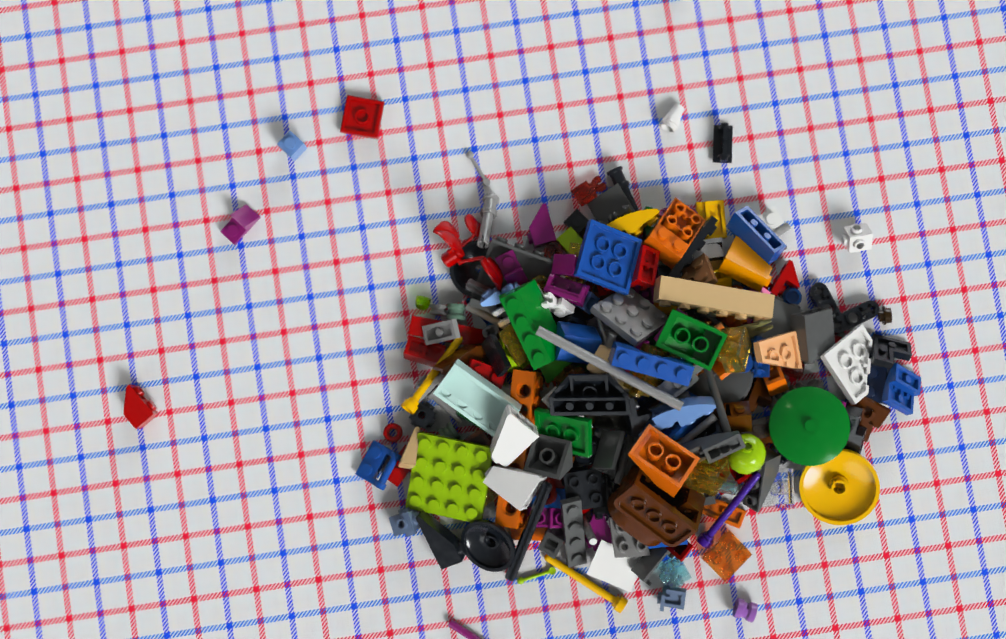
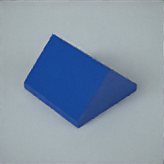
M562 321L557 322V335L595 354L602 343V339L595 327ZM556 346V360L589 364Z

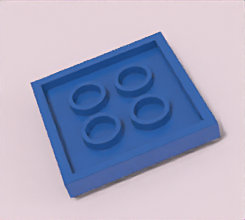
M593 219L588 220L573 275L617 293L629 294L642 239Z

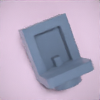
M663 585L662 592H658L657 604H660V611H664V606L684 610L687 589Z

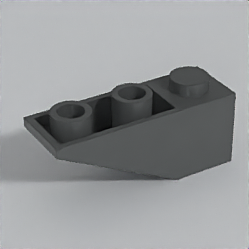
M765 447V463L760 470L755 471L760 473V479L743 499V504L756 512H760L779 471L781 455Z

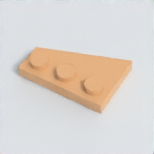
M789 331L753 343L756 362L792 369H803L796 331Z

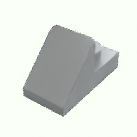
M456 318L422 326L426 345L461 338Z

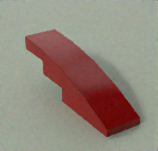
M412 315L408 335L424 337L422 326L442 321ZM458 324L460 336L463 338L460 345L479 344L485 340L482 334L483 329ZM454 339L443 342L452 343Z

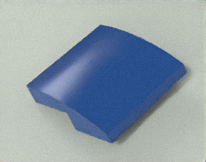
M898 363L893 364L884 385L882 402L905 415L913 414L914 396L920 395L921 377Z

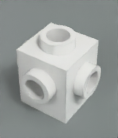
M867 223L844 226L841 242L843 246H846L849 253L872 249L873 233Z

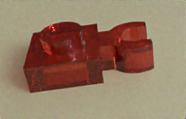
M600 176L594 177L590 184L585 181L571 190L572 196L581 207L597 197L596 192L604 191L607 188L605 182L598 184L601 182Z

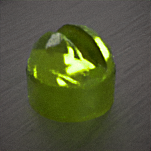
M417 295L415 306L422 311L428 309L431 299Z

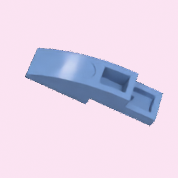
M711 396L680 398L679 400L684 402L680 411L665 403L650 410L652 412L651 418L639 436L642 435L649 424L659 431L672 427L677 421L681 427L691 425L697 418L712 413L717 408L715 401Z

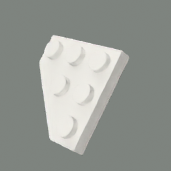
M863 324L857 325L820 356L851 405L857 404L869 393L867 377L870 374L871 368L869 351L872 348L873 340Z

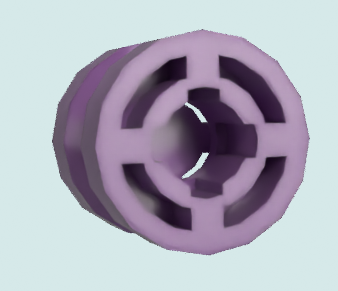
M737 598L732 615L733 617H742L748 622H753L757 614L758 604L753 602L747 603L744 599Z

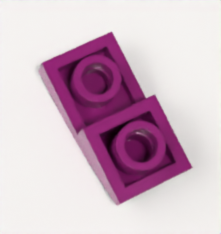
M527 507V519L532 507ZM544 508L536 527L563 528L561 508Z

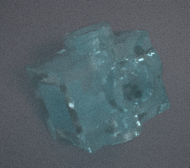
M677 558L673 560L668 559L659 567L661 574L658 576L663 585L667 584L670 589L680 588L685 584V581L692 578L684 562Z

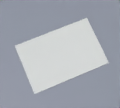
M601 540L586 574L631 592L637 579V575L631 569L640 558H615L613 544Z

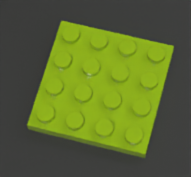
M422 431L418 432L416 465L411 470L405 508L409 507L417 511L424 510L426 513L467 522L483 519L488 486L483 481L486 478V471L492 466L493 462L490 446Z

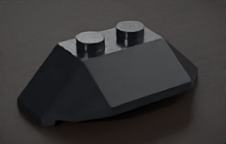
M609 373L568 374L549 396L551 416L631 415L630 395Z

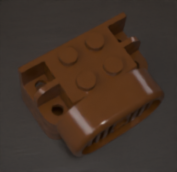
M633 465L630 467L628 475L621 480L619 487L609 495L607 506L613 521L640 543L646 546H657L663 543L669 547H676L698 532L706 498L685 482L673 498L657 487L638 465Z

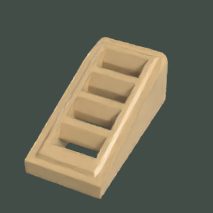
M415 427L399 462L398 467L412 469L416 465L419 427Z

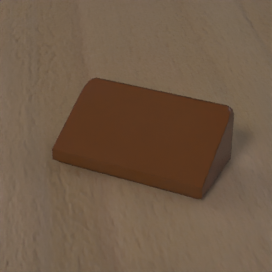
M866 396L857 404L851 405L858 408L865 407V415L870 414L873 409L875 417L870 422H873L876 428L883 424L891 412V409Z

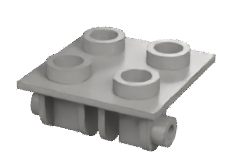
M612 518L609 519L615 558L633 557V559L641 558V556H650L648 546L640 543L621 529Z

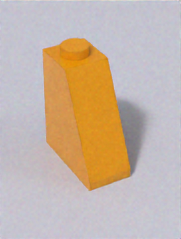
M735 236L718 271L760 292L763 286L768 287L772 276H770L772 267L740 237Z

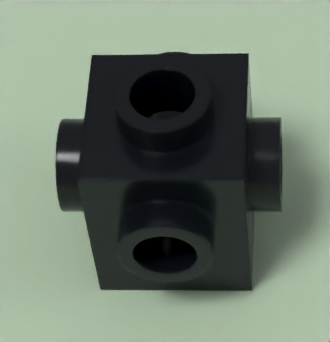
M427 401L424 404L420 402L416 412L409 416L412 420L410 424L420 429L421 427L424 429L427 427L431 428L437 420L435 417L437 413L433 411L435 407ZM422 411L426 414L424 419H420L418 416Z

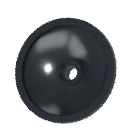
M478 240L471 241L462 248L465 253L463 259L486 256L488 248H485V243L483 248L478 247ZM481 260L461 265L456 263L450 267V276L453 284L466 296L471 297L472 291L466 289V283L469 279L477 281L479 272L475 268L477 265H481Z
M479 519L470 522L463 529L461 542L466 548V556L476 566L486 571L499 572L507 569L515 559L516 548L513 539L503 527L495 522Z

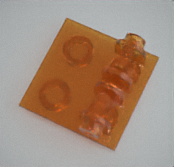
M730 530L726 533L724 532L718 539L719 541H715V546L712 544V549L710 548L706 553H703L704 556L702 557L725 582L752 555Z

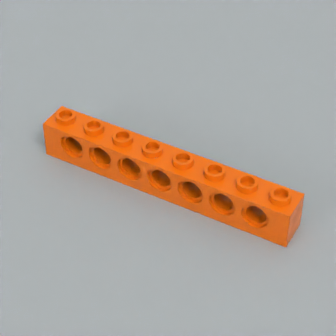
M513 369L510 397L522 404L519 413L535 425L534 410L541 403L539 392L543 385L542 372ZM526 385L530 388L528 395L524 391ZM523 405H526L528 409L526 415L522 411ZM531 445L508 466L515 468L516 463H518L520 468L524 469ZM498 495L495 523L502 527L513 529L524 527L527 521L526 509L521 511L516 509L513 511L511 504Z

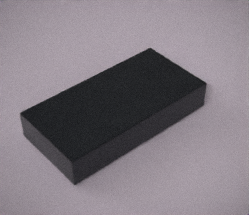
M492 333L487 336L481 346L496 376L502 377L510 369L511 364L496 334Z

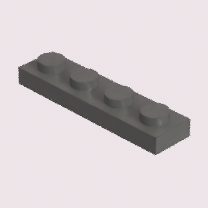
M579 496L560 500L566 564L568 568L586 564L587 557L581 499Z

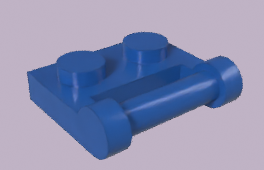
M373 440L355 474L377 488L384 490L387 486L385 483L402 455ZM388 456H391L379 480H377L376 478Z

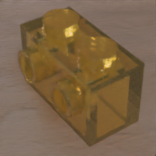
M727 328L726 333L728 336L719 352L718 360L722 362L725 373L745 372L752 345L747 328Z

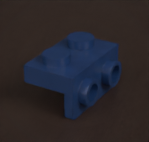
M871 363L870 374L867 377L869 393L866 397L883 405H887L882 402V395L890 371L889 368L879 367Z

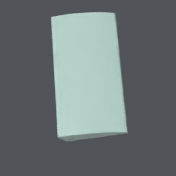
M459 359L456 360L433 392L434 395L493 437L505 406L509 404L518 412L522 404Z

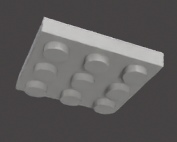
M630 288L627 295L617 292L611 294L593 305L590 310L594 316L634 347L659 332L669 317L638 294L633 288Z

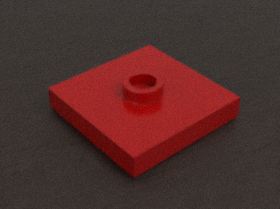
M347 95L340 133L378 140L385 102Z

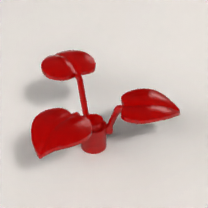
M467 214L464 217L468 230L473 234L461 244L455 227L448 221L440 222L434 228L433 233L439 235L451 247L441 255L443 263L450 268L456 263L461 265L481 260L483 269L499 291L502 287L503 274L498 264L491 257L486 259L485 256L463 259L465 253L462 248L475 237L478 240L481 223L471 214Z

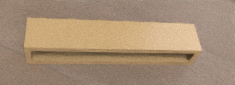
M661 275L655 280L653 302L659 303L661 307H671L673 305L678 306L680 310L696 309L698 313L702 314L714 312L716 316L720 317L732 315L737 320L749 318L753 319V322H759L758 320L773 318L775 295Z

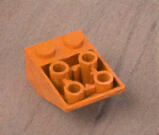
M675 197L641 246L646 245L660 251L659 260L672 269L683 257L706 220Z

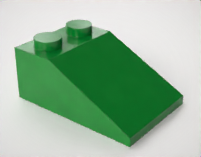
M672 309L655 346L711 371L728 334Z

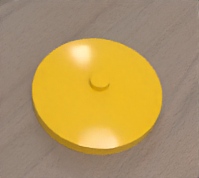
M843 449L838 456L827 463L816 466H804L800 475L799 491L804 506L814 517L832 525H848L862 520L871 513L879 499L880 483L875 468L864 456L852 450Z

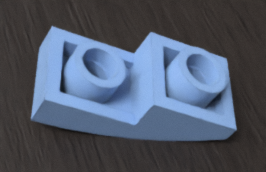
M517 281L513 284L509 283L502 288V292L498 291L497 287L492 290L490 288L481 295V306L500 304V295L520 285Z

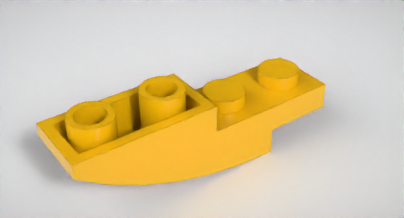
M658 209L636 211L608 223L607 226L638 237L644 232L643 228L647 225L652 226L659 220L660 211Z

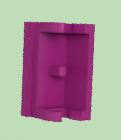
M550 274L543 291L545 293L551 292L557 299L564 298L572 304L583 307L590 286Z

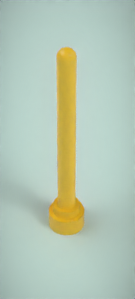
M462 336L453 340L436 364L456 351L463 341ZM432 369L414 395L405 399L401 407L408 413L414 414L418 409V401L440 371Z
M547 554L544 556L545 561L612 603L611 606L614 607V610L619 613L623 611L628 599L623 596H614L574 569L568 568L560 560L554 559Z

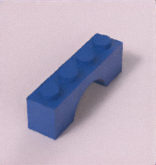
M613 341L608 361L612 366L689 386L695 368L688 361L674 357L653 355L631 345Z

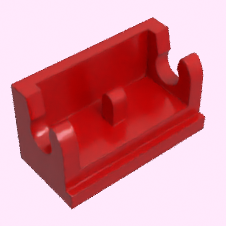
M646 245L640 247L630 288L641 285L640 290L642 291L655 285L660 251Z
M409 335L404 350V359L433 367L445 353L446 346L438 343L426 345L424 339Z

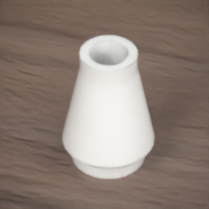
M674 104L672 109L661 120V128L669 133H674L675 130H678L684 107L680 104Z

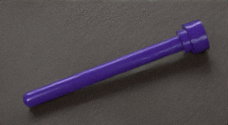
M759 472L752 474L710 529L700 533L696 540L701 546L706 549L711 547L714 543V535L760 479L761 475Z

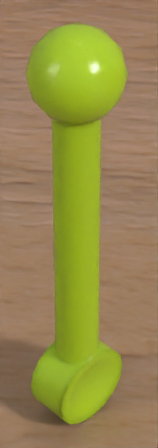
M549 567L548 570L524 578L518 577L517 583L523 584L524 581L546 574L554 575L556 569Z

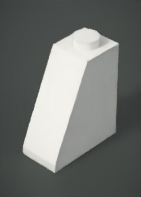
M509 404L505 406L490 445L491 459L496 464H501L505 468L539 437L537 426Z
M502 465L491 466L486 471V478L483 483L521 511L527 509L547 477L523 471V469L510 466L505 468Z

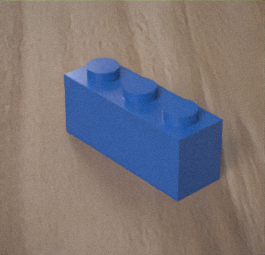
M748 205L736 211L726 225L734 236L740 237L768 264L776 261L787 246Z

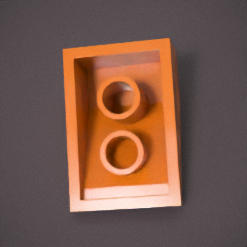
M650 424L628 453V456L653 483L673 498L700 460L698 456Z

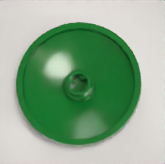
M800 387L784 394L774 405L769 417V434L773 445L783 457L799 465L816 466L831 461L844 449L850 434V420L846 408L832 393L818 387Z

